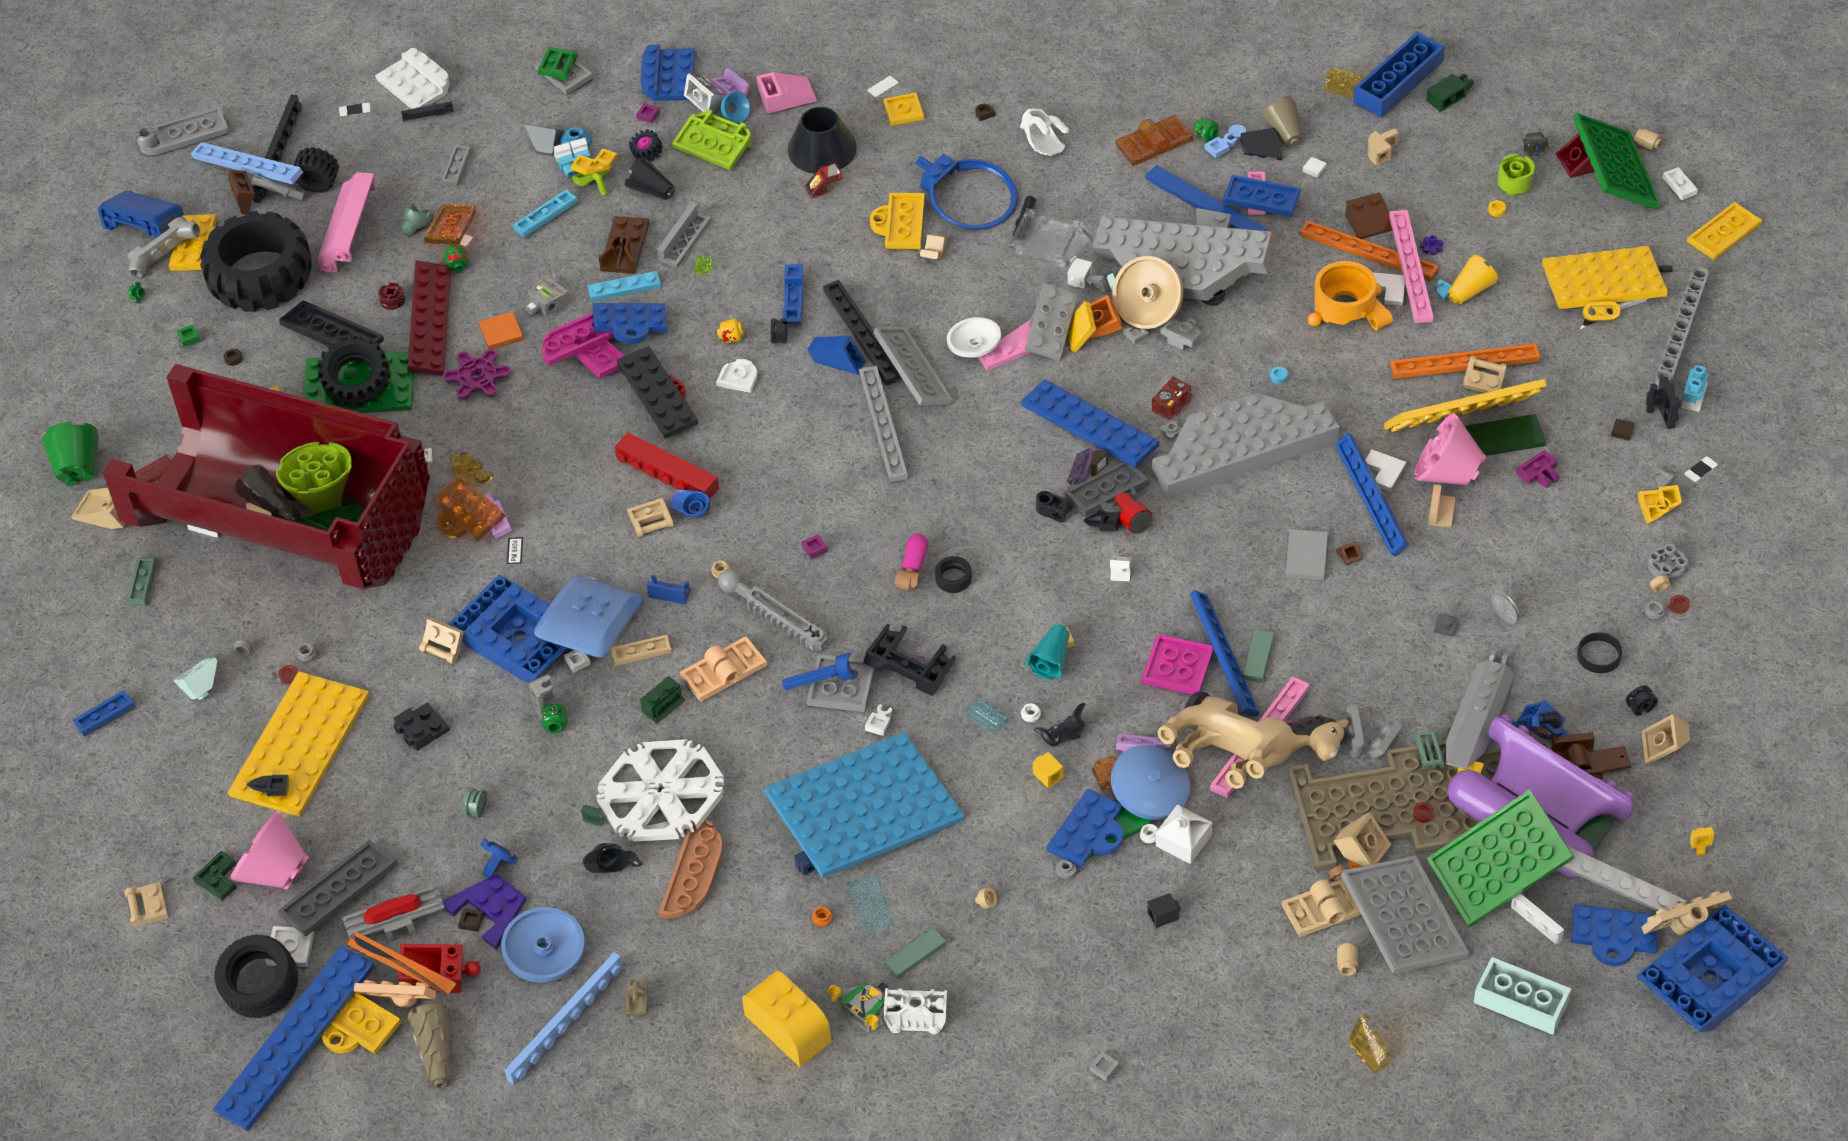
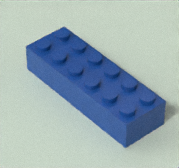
M1416 32L1354 87L1353 103L1382 117L1444 61L1445 46Z

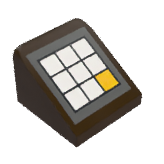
M1094 451L1091 462L1092 476H1096L1108 465L1109 453L1107 451Z

